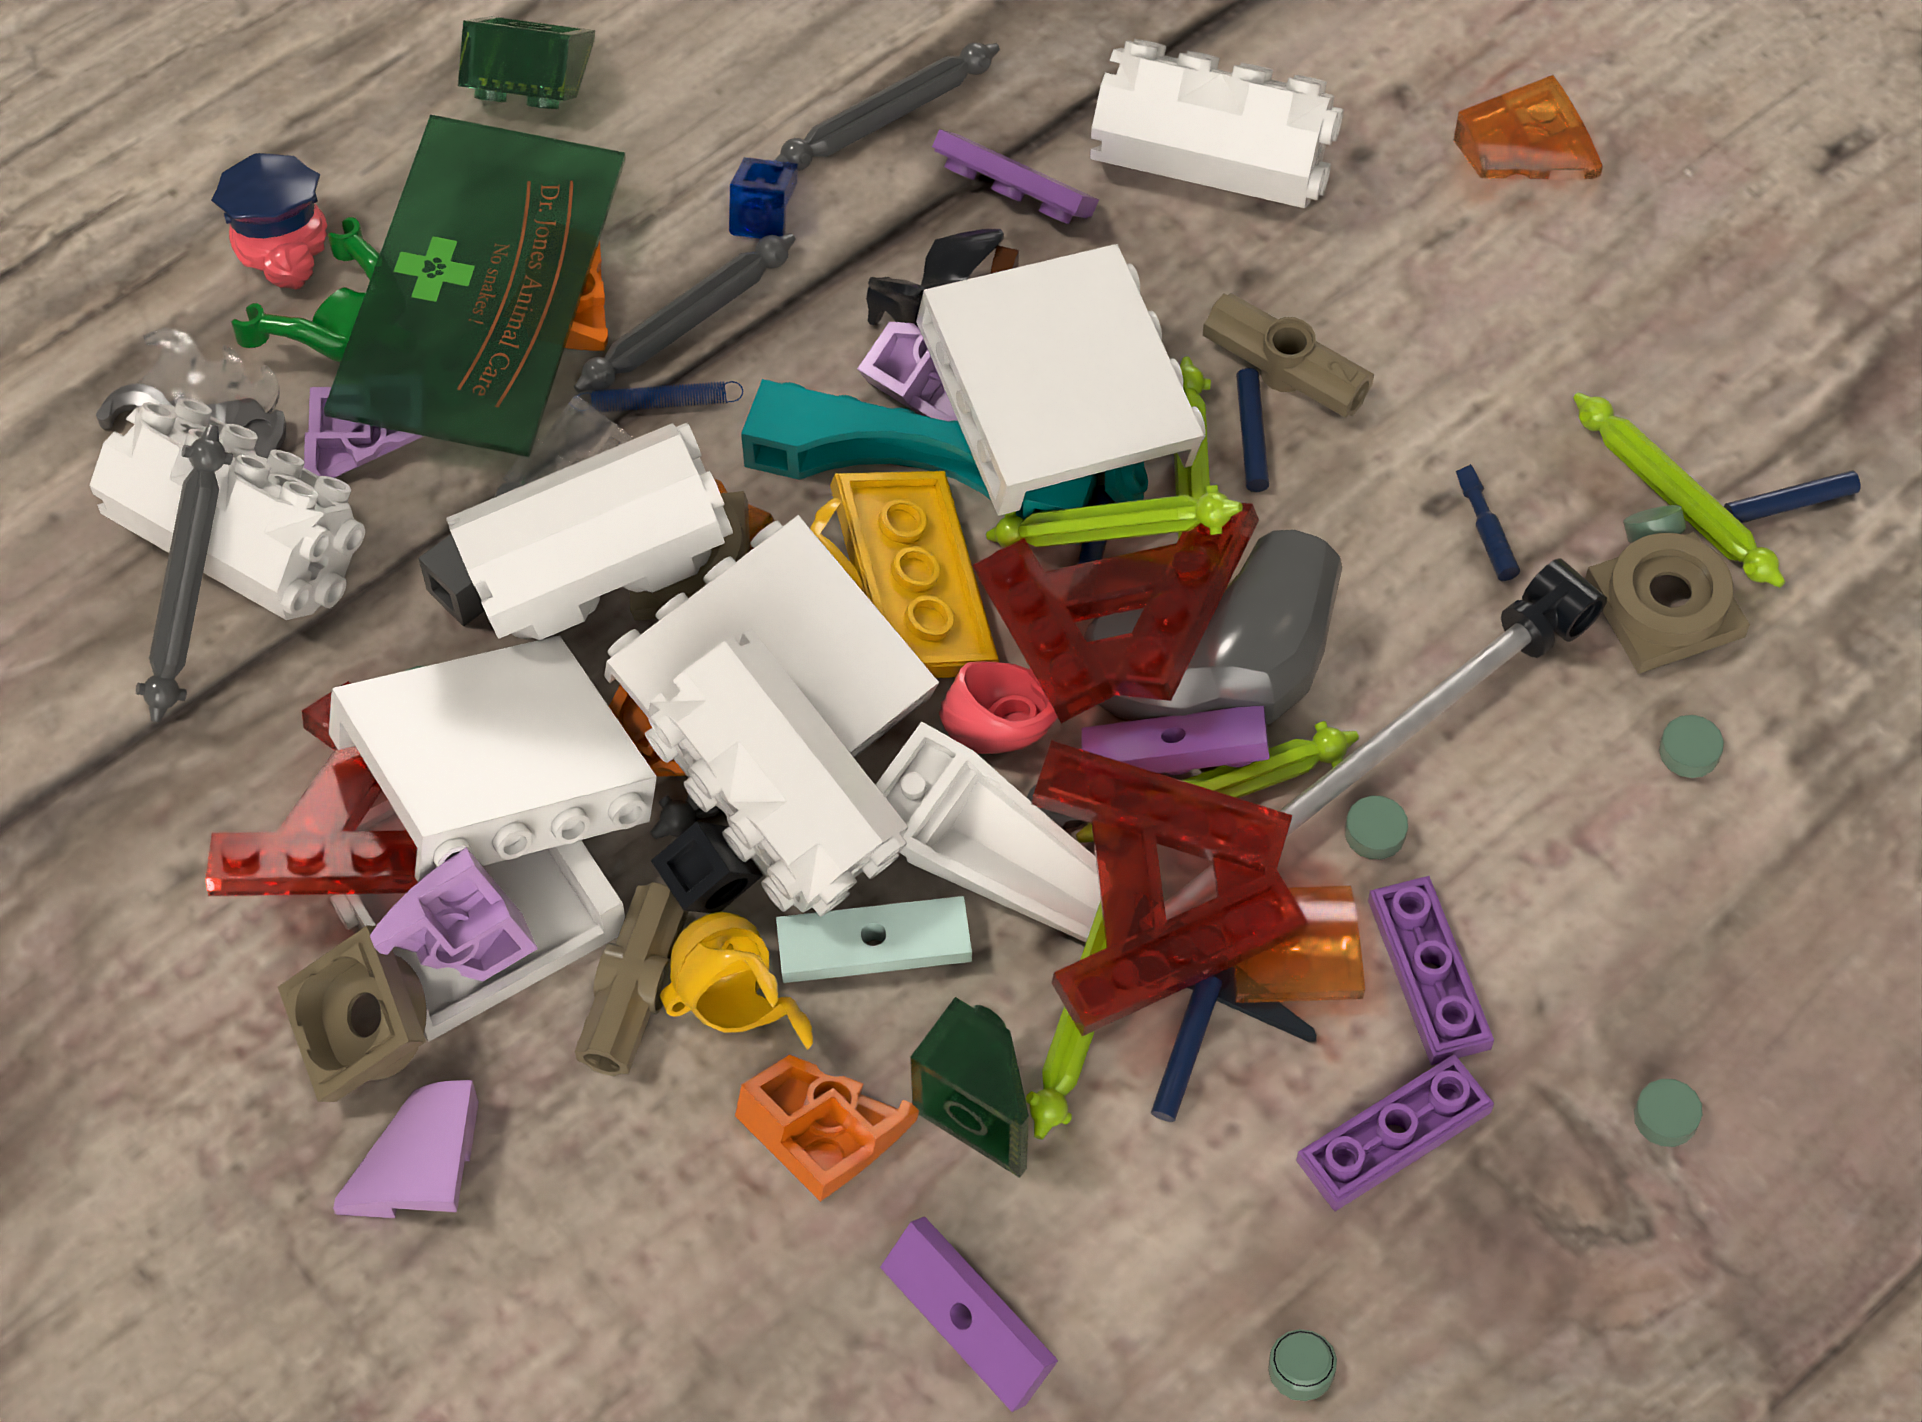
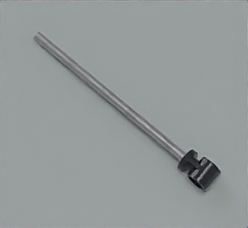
M1558 558L1547 564L1529 583L1524 591L1522 600H1516L1502 611L1501 622L1505 631L1503 634L1139 922L1142 933L1150 941L1156 942L1516 653L1521 651L1530 657H1541L1554 647V631L1567 642L1573 641L1582 635L1603 611L1607 603V597L1563 559Z

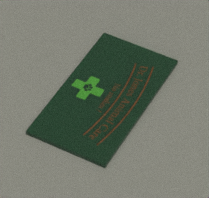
M430 114L326 401L324 415L335 419L530 457L626 160L625 152Z

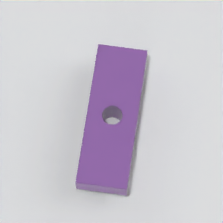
M939 129L932 145L935 148V152L948 157L944 165L945 168L973 180L977 172L995 179L991 187L992 190L1021 202L1024 194L1041 200L1043 202L1039 211L1061 222L1069 224L1072 216L1086 219L1092 217L1099 199L961 135Z
M1264 706L1236 707L1198 712L1185 716H1167L1082 728V768L1085 783L1099 781L1120 783L1131 777L1161 773L1181 775L1192 769L1223 765L1243 767L1254 761L1269 759Z
M1430 876L1370 890L1368 903L1430 1064L1441 1063L1454 1054L1461 1058L1491 1050L1494 1038ZM1424 963L1435 964L1438 968H1428L1424 965Z
M1454 1054L1300 1150L1296 1161L1335 1212L1492 1112L1494 1103ZM1398 1125L1405 1132L1395 1133L1389 1130L1387 1126Z
M925 1216L909 1223L880 1268L1011 1412L1026 1406L1058 1362L1057 1358Z

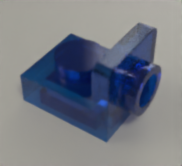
M743 158L730 183V234L759 239L768 235L778 237L785 235L786 206L797 185V163Z

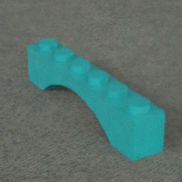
M765 379L761 380L741 432L744 467L801 480L827 470L849 466L893 464L928 471H945L947 477L971 487L991 500L958 421L948 422L918 415L905 408L892 409L861 402L849 395L835 396L813 391L792 382L778 383ZM1098 473L1025 492L1019 511H1016V515L1025 520L1035 512L1091 506L1094 491L1097 487Z

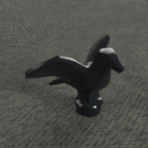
M980 229L935 239L925 258L921 285L903 279L870 277L866 296L869 309L867 321L869 324L877 325L886 311L895 322L914 323L918 327L916 321L923 291L969 279L974 269L1004 240L1003 231L1001 229Z

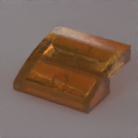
M1351 886L1226 889L1229 952H1232L1235 1003L1363 999L1365 993L1363 960Z

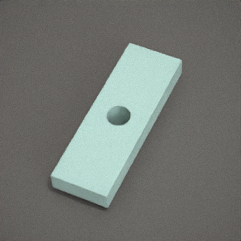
M964 896L833 910L821 917L817 912L776 917L783 983L972 962V949ZM871 940H878L882 942L881 944L876 946H870L866 944Z

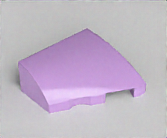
M889 322L857 368L869 384L919 415L948 422L958 421L919 327L914 323Z
M365 378V387H310L308 432H305L304 468L318 476L335 478L423 437L426 428L428 394L423 378Z
M467 847L446 860L414 885L388 911L370 934L374 948L381 954L388 955L394 947L415 952L421 965L436 969L455 968L460 972L461 976L479 981H485L538 949L523 914Z
M472 1080L437 1082L414 1090L336 1196L333 1207L335 1214L395 1218L397 1209L457 1212L465 1161H470L479 1103Z

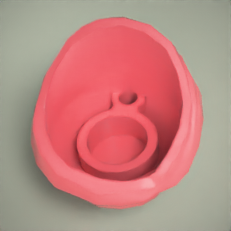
M968 662L959 670L954 683L946 692V697L941 702L939 716L950 738L972 749L977 754H998L1023 749L1042 738L1056 721L1061 702L1056 692L1049 687L1040 686L1037 678L1027 668L1002 662Z

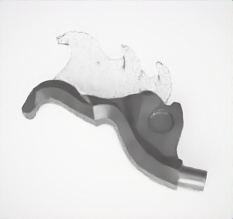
M162 328L143 335L146 345L160 347L161 354L158 362L136 384L125 385L112 392L96 413L100 427L109 429L114 425V420L120 413L141 407L142 403L150 402L175 407L178 399L187 398L208 406L212 410L211 417L225 424L245 427L256 433L258 439L254 450L257 456L268 459L270 451L280 450L286 438L283 411L274 410L280 396V386L275 372L267 365H264L261 368L263 379L256 383L250 382L245 375V369L239 355L232 348L224 345L222 347L224 359L219 362L208 361L198 351L195 341L187 333L178 329Z

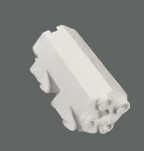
M1134 39V42L1126 41L1124 48L1113 50L1110 61L1120 63L1116 75L1105 72L1100 86L1091 129V139L1102 141V145L1091 149L1090 159L1301 208H1306L1310 204L1311 199L1318 200L1319 195H1324L1331 163L1322 162L1326 144L1331 145L1332 141H1337L1344 112L1342 108L1333 107L1335 96L1325 93L1326 81L1301 75H1294V78L1288 77L1287 83L1271 79L1273 69L1247 63H1241L1240 66L1234 65L1233 71L1227 72L1217 69L1219 57L1187 51V54L1179 53V58L1165 55L1166 45Z
M187 398L178 399L175 407L150 402L142 403L141 407L135 408L126 418V420L135 425L124 436L114 431L103 443L89 485L93 495L103 500L102 504H97L100 513L169 553L182 484L194 468L189 458L182 457L183 445L191 446L195 440L201 438L208 424L218 426L219 442L224 446L225 452L233 454L231 465L223 464L219 470L215 471L219 494L203 573L285 620L312 615L320 605L325 608H332L343 596L346 589V579L344 577L350 560L365 536L364 525L353 517L348 503L351 488L345 482L312 473L303 468L305 462L300 457L289 452L271 450L268 459L257 456L254 450L258 439L256 433L245 427L225 424L211 417L212 410L208 406Z
M671 423L446 518L468 574L477 589L483 608L498 639L512 634L524 640L532 638L542 640L585 622L588 614L595 611L600 601V596L622 586L634 592L648 591L653 593L697 574L700 567L707 563L711 549L724 544L723 537L733 534L730 522L723 508L724 502L711 472H706L700 459L702 456L688 423L677 427Z
M753 629L742 633L740 643H738L734 636L724 640L684 669L673 680L680 692L670 701L660 692L650 702L648 720L652 728L645 732V736L651 747L664 762L668 763L674 759L688 777L684 781V786L699 808L704 812H708L717 806L726 814L729 827L722 834L727 844L743 862L750 858L755 862L766 877L761 881L763 889L781 911L785 912L794 905L803 913L813 907L820 917L825 915L849 896L848 890L857 883L856 876L864 871L867 877L872 879L891 865L899 857L898 852L907 845L903 835L907 831L908 826Z

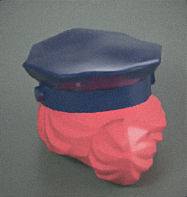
M255 153L222 172L211 201L225 211L226 224L230 223L229 240L231 247L245 267H252L263 271L266 279L280 288L300 289L313 274V257L325 249L324 242L327 236L326 229L328 225L325 215L314 204L318 202L315 191L321 174L307 167L295 156Z

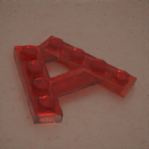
M1242 503L1243 510L1232 516L1222 526V534L1210 535V528L1200 523L1191 531L1182 532L1178 542L1174 544L1044 572L1025 538L972 565L981 585L1061 724L1115 695L1172 701L1259 522L1253 503ZM1144 608L1132 633L1086 642L1075 623Z
M347 681V682L344 683L343 685H347V684H351V683H350L349 681ZM332 691L301 710L303 728L334 750L277 832L212 833L205 878L208 896L407 893L418 883L415 878L417 846L406 828L405 830L355 831L382 792V789L356 746L338 750L329 736Z
M1051 740L1031 805L1091 823L1106 941L1105 949L1053 973L1051 983L1081 1036H1085L1305 933L1309 922L1277 871L1293 815ZM1157 844L1212 861L1217 897L1166 920Z

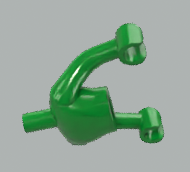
M348 217L342 221L344 234L339 235L333 232L328 234L331 251L337 260H356L365 271L376 292H357L347 287L338 289L319 306L312 321L298 317L265 314L262 306L258 303H252L246 307L249 321L243 322L237 319L231 321L236 341L241 347H259L267 342L271 334L301 342L329 359L344 364H350L365 357L379 345L406 358L411 357L417 349L418 339L396 328L406 313L405 299L382 255L363 239L359 221L354 217Z

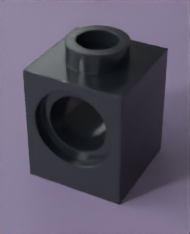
M696 821L651 860L684 911L702 913L721 912L763 877V874L751 858L743 862L729 847L722 834L729 826Z

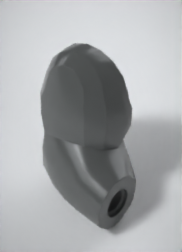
M1274 530L1258 539L1241 571L1224 591L1190 583L1165 587L1151 594L1124 598L1102 610L1088 625L1078 652L1080 682L1093 702L1113 715L1130 721L1167 716H1185L1198 712L1236 707L1264 706L1266 724H1272L1310 691L1325 652L1330 621L1342 572L1341 558L1326 541L1317 536L1298 530Z

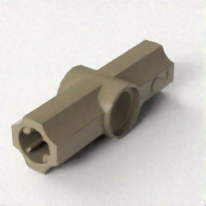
M1223 293L1213 305L1203 325L1204 337L1260 368V375L1264 383L1271 389L1279 392L1298 390L1345 418L1348 415L1352 417L1356 413L1372 387L1373 373L1317 342L1315 332L1304 320L1295 317L1276 319L1232 293L1228 295Z
M651 882L648 885L637 886L616 944L609 943L600 958L593 987L595 999L575 1049L577 1061L586 1064L595 1072L613 1077L617 1074H629L651 1013H659L663 1006L660 993L671 982L670 962L673 945L683 929L689 912L682 909L667 885Z

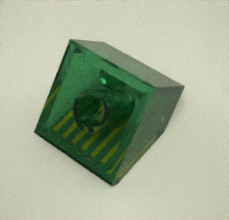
M497 16L463 20L458 86L475 89L474 98L506 102L508 93L527 96L526 105L531 107L559 109L560 101L577 98L594 44L595 30Z
M955 997L910 1056L912 1104L919 1109L918 1115L1020 1178L1027 1169L1029 1114L1011 1031L1006 1028L1004 1021L989 1008L982 1005L971 1007Z

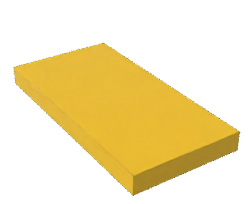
M946 472L835 473L830 488L833 498L842 500L836 511L848 557L862 580L863 592L935 678L956 677L959 670L968 662H999Z

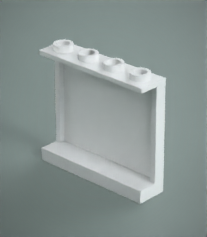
M1118 244L937 286L923 291L916 322L998 516L1019 511L1025 492L1177 452L1184 467L1193 465L1201 442L1205 438V424L1202 414L1197 407H1191L1183 390L1181 368L1174 358L1169 359L1161 341L1162 332L1159 320L1153 311L1147 310L1140 295V281L1137 271L1132 264H1126Z
M799 515L784 526L778 520L766 526L750 542L754 549L737 562L731 556L720 561L704 576L703 580L707 585L690 598L684 592L676 595L658 610L655 615L659 620L642 634L636 629L629 631L619 638L607 651L611 658L606 662L604 677L609 683L616 679L649 718L650 702L660 692L665 695L668 701L680 692L673 680L684 669L724 640L734 636L738 643H740L742 633L753 629L853 758L930 699L939 683Z
M560 635L332 688L329 736L338 750L356 746L417 846L415 878L418 882L466 847L478 862L485 866L650 822L657 776Z
M389 800L380 803L322 835L318 832L311 818L302 823L310 844L309 847L301 850L302 855L317 882L321 883L329 879L337 891V894L331 896L330 900L347 930L358 926L359 929L366 925L377 926L388 911L418 883L415 878L417 846ZM582 840L483 866L523 914L538 948L485 981H479L461 976L460 972L455 968L436 969L420 964L415 952L397 947L392 949L395 955L401 957L413 968L422 984L427 1008L424 1036L428 1042L619 936L625 920L623 903Z

